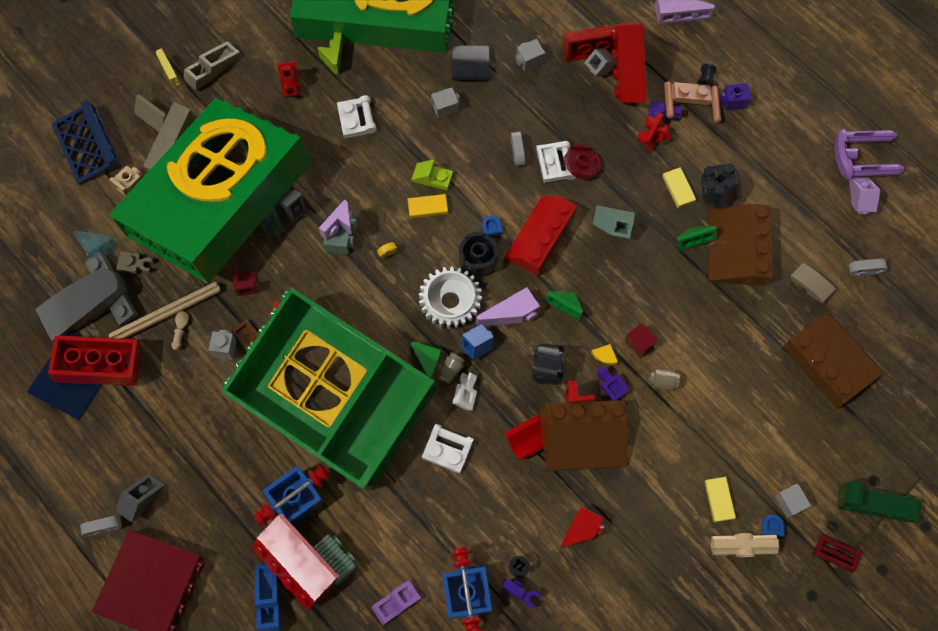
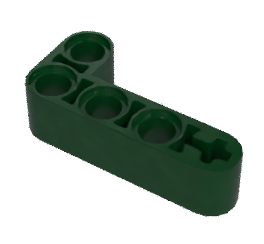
M849 481L839 486L837 508L908 523H920L922 501L916 498L865 489V484Z

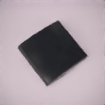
M453 46L452 80H489V46Z

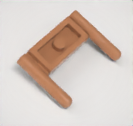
M671 82L664 83L668 118L674 117L673 102L702 105L712 104L714 122L719 123L721 121L717 86L710 87V85L674 82V84Z

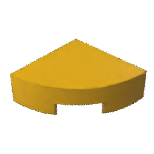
M611 344L591 351L593 357L607 365H616L618 363Z

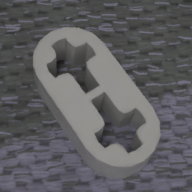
M512 132L510 137L515 166L525 165L521 132Z
M885 259L860 260L848 265L851 276L875 275L888 270Z
M120 516L106 517L80 525L82 537L95 536L122 528Z

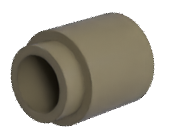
M654 368L653 372L649 373L648 382L652 384L653 389L672 391L679 387L680 374L675 373L674 370Z

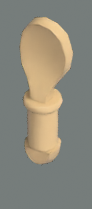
M180 311L175 318L177 329L174 330L175 335L172 342L174 350H178L181 347L184 334L183 329L189 320V315L185 311Z

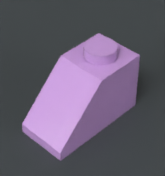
M852 177L849 180L851 204L854 209L860 214L877 212L880 189L869 177Z

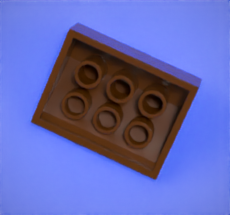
M746 204L709 209L708 226L716 227L717 240L708 242V282L767 286L773 278L771 205Z
M830 313L804 328L783 347L836 409H839L883 374Z
M625 401L549 403L539 410L547 471L627 466L628 418Z

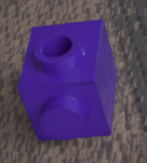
M748 83L725 86L723 93L720 95L725 111L748 108L751 101Z

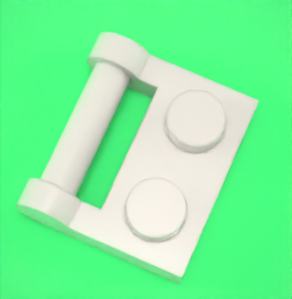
M364 95L359 99L337 102L344 138L376 132V124L373 123L369 105L371 103L369 96ZM358 107H363L365 126L360 125Z
M568 141L536 146L544 183L576 178L567 168L566 171L561 170L557 151H562L564 158L566 152L570 149Z
M435 424L422 459L460 474L474 438H465L442 429V426ZM438 436L463 445L464 448L461 451L436 440Z

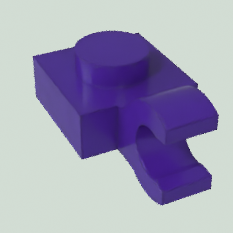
M651 101L649 116L656 117L658 113L664 114L663 121L667 123L666 103ZM675 106L674 117L668 119L680 120L682 107Z
M605 366L597 370V376L604 382L600 387L610 401H616L629 392L630 389L618 374L612 377Z
M507 579L502 589L525 602L529 608H534L535 605L529 601V598L531 596L540 598L541 595L537 591L526 592L522 589L524 585L519 581Z

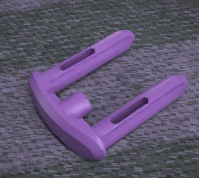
M841 129L835 137L834 151L837 166L842 176L850 180L852 177L891 176L903 173L904 167L899 164L852 165V160H856L858 157L857 148H847L846 143L891 142L897 138V133L891 130L846 132L845 129Z

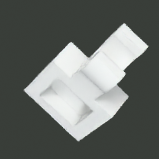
M469 373V375L461 374V384H457L453 404L465 410L473 409L477 393L473 389L477 378L476 375Z

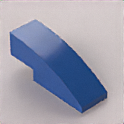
M267 564L255 565L257 631H281L279 578L269 570Z

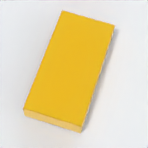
M446 194L408 198L410 219L448 214Z

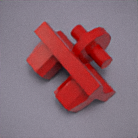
M296 60L277 63L283 97L301 95Z
M658 113L656 117L647 116L645 128L649 129V131L641 130L637 136L638 142L646 145L648 151L653 152L657 142L662 143L663 140L667 141L671 138L670 127L663 121L664 114Z

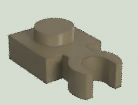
M121 251L116 270L136 275L138 270H142L146 274H151V269L145 268L147 264H154V261L149 257L142 259V256L137 253Z

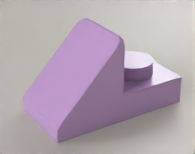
M346 200L319 227L320 234L324 239L328 240L331 236H334L338 232L339 227L352 234L350 211Z

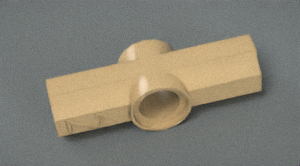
M740 533L734 536L711 537L713 556L736 555V557H754L755 555L778 554L779 541L777 535L753 536L752 533Z

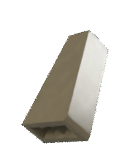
M176 102L172 104L143 165L146 172L156 164L195 121L191 109Z

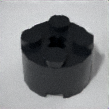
M731 163L726 165L719 164L707 166L704 169L701 177L704 201L712 204L714 208L733 206V202L738 198L740 199L742 194L740 174L735 169V165Z
M484 232L468 234L459 245V263L464 272L468 271V276L482 277L495 270L498 258L496 241L490 236L485 235Z
M535 345L534 358L537 361V366L533 365V381H536L537 384L562 385V381L559 378H563L564 345Z

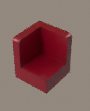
M232 268L234 290L237 296L257 294L255 272L238 273L236 268Z
M643 323L631 330L625 337V342L639 358L653 349L658 341Z

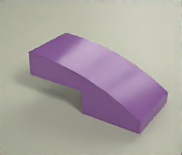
M408 580L393 590L388 596L372 605L371 608L384 626L419 601L421 597Z

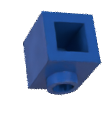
M481 324L462 334L461 348L475 360L493 350L494 336L490 330H487Z

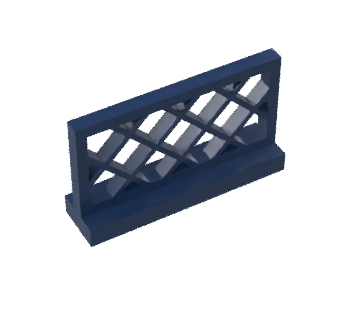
M88 99L81 102L82 107L51 123L77 184L80 186L111 168L117 170L122 167L97 108ZM84 114L85 117L82 124L77 123V117ZM69 124L66 132L60 131L59 127L61 125ZM74 125L80 127L77 136L71 134ZM85 128L91 130L89 138L82 137ZM69 137L75 139L72 147L66 145ZM80 140L87 142L84 151L77 149ZM92 143L98 145L96 153L89 152ZM76 152L82 154L79 163L73 161ZM87 155L93 156L91 165L84 164ZM99 158L104 159L105 165L100 168L95 167ZM82 167L88 168L87 175L81 178L79 174Z

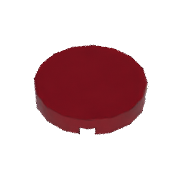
M576 144L568 149L564 156V163L567 170L576 178L590 180L600 171L601 161L598 154H594L591 151L592 148L583 144Z

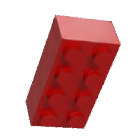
M55 336L48 375L54 382L137 386L142 347L137 339Z

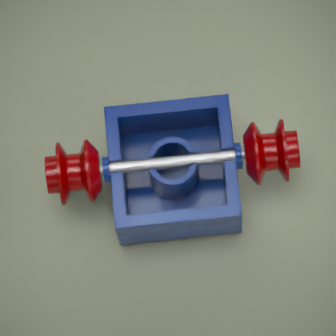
M317 464V470L312 471L309 469L310 478L307 479L297 465L263 490V493L272 504L271 508L263 503L262 510L254 509L256 514L253 517L260 526L264 524L267 527V521L270 519L274 520L276 518L275 513L278 512V514L282 513L295 526L325 504L313 488V485L322 487L321 482L324 479L330 481L328 476L331 474L324 465L320 467Z
M467 547L456 548L450 556L455 557L456 562L452 566L459 568V571L442 573L449 620L466 618L461 622V625L466 627V631H484L479 628V623L482 622V619L475 616L492 613L485 567L468 569L473 563L472 560L468 559V555L472 551H467Z

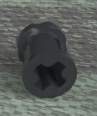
M709 63L701 65V76L697 84L714 86L713 78L717 67Z
M523 556L513 557L509 565L510 574L516 578L525 576L529 568L527 559ZM516 562H519L520 565H524V567H522L521 572H518V569L513 568L516 565Z

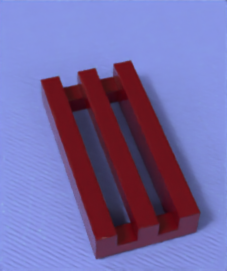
M819 535L818 543H816V548L812 555L854 573L861 552L824 535ZM823 542L855 556L854 559L822 545ZM820 550L825 551V552H827V553H829V554H831V555H833V556H836V557H838V558H840V559H842V560H844V561H847V562L851 563L852 566H850V565H848V564H846V563H844V562H842V561H839V560H837V559H835V558H833V557H831V556H828V555H826V554L820 552Z

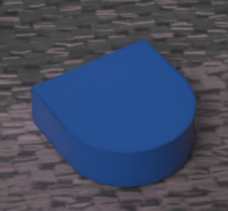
M495 216L486 217L482 222V231L490 237L502 235L501 221Z
M775 514L766 516L761 523V535L784 537V522L781 517Z

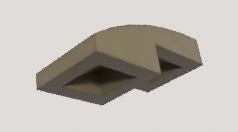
M804 263L791 275V281L807 289L809 296L823 304L836 291V288L828 280Z

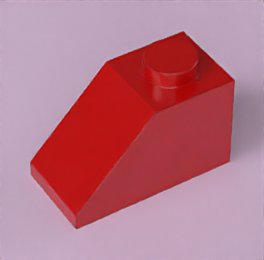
M581 506L560 547L565 549L592 541L595 535L599 537L604 528V525L601 524L604 518Z

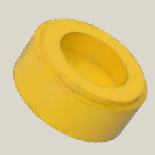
M394 242L380 247L377 252L380 258H386L393 255L397 251V247Z

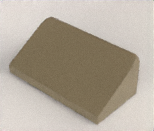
M141 95L136 96L134 113L160 132L167 115Z

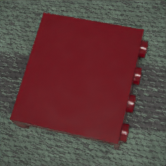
M128 530L92 613L138 631H177V620L186 610V599L194 591V581L196 576L200 575L203 570L204 558Z

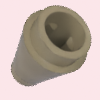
M451 353L450 356L446 357L439 379L450 384L464 367L465 360Z

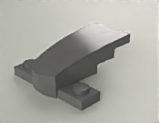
M98 251L85 262L91 274L67 286L35 309L51 341L54 342L55 336H65L71 330L77 331L90 319L96 320L108 308H110L120 326H125L138 315L127 295L125 281L113 270L104 252Z

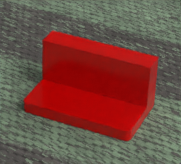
M568 381L565 390L566 403L595 402V395L578 397L576 381Z
M539 414L504 432L510 449L519 461L544 448Z

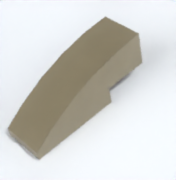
M228 41L200 55L198 62L184 69V80L195 91L200 89L222 73L239 56V51Z

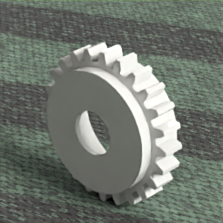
M443 267V272L441 273L439 270H435V276L430 273V280L424 279L425 286L420 287L423 293H419V299H422L419 303L420 306H424L422 307V313L427 312L426 318L430 319L432 317V323L435 324L438 321L440 327L443 324H447L448 329H450L451 324L458 328V323L460 322L464 326L466 319L471 322V314L477 315L476 309H480L481 305L478 302L482 301V296H479L481 289L478 288L479 283L474 282V276L468 277V271L463 274L461 273V268L454 271L453 267L450 268V271ZM446 293H455L459 297V304L455 308H446L442 304V297Z

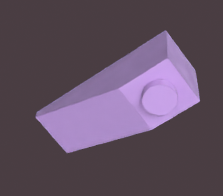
M656 0L654 5L658 24L711 19L715 9L713 4L699 0Z
M526 287L476 316L477 326L481 324L489 326L523 323L526 320L531 321L538 316L540 306Z

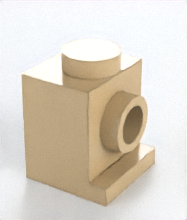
M126 166L114 178L111 177L109 180L120 193L126 196L141 180L140 176L142 174L137 168L133 167L131 169Z

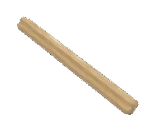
M213 282L111 332L109 338L125 339L221 291L217 282Z

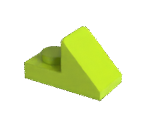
M334 32L333 39H330V48L318 47L317 49L319 57L335 74H339L343 38L342 33Z
M434 160L420 162L416 164L411 181L448 191L453 171L435 167Z

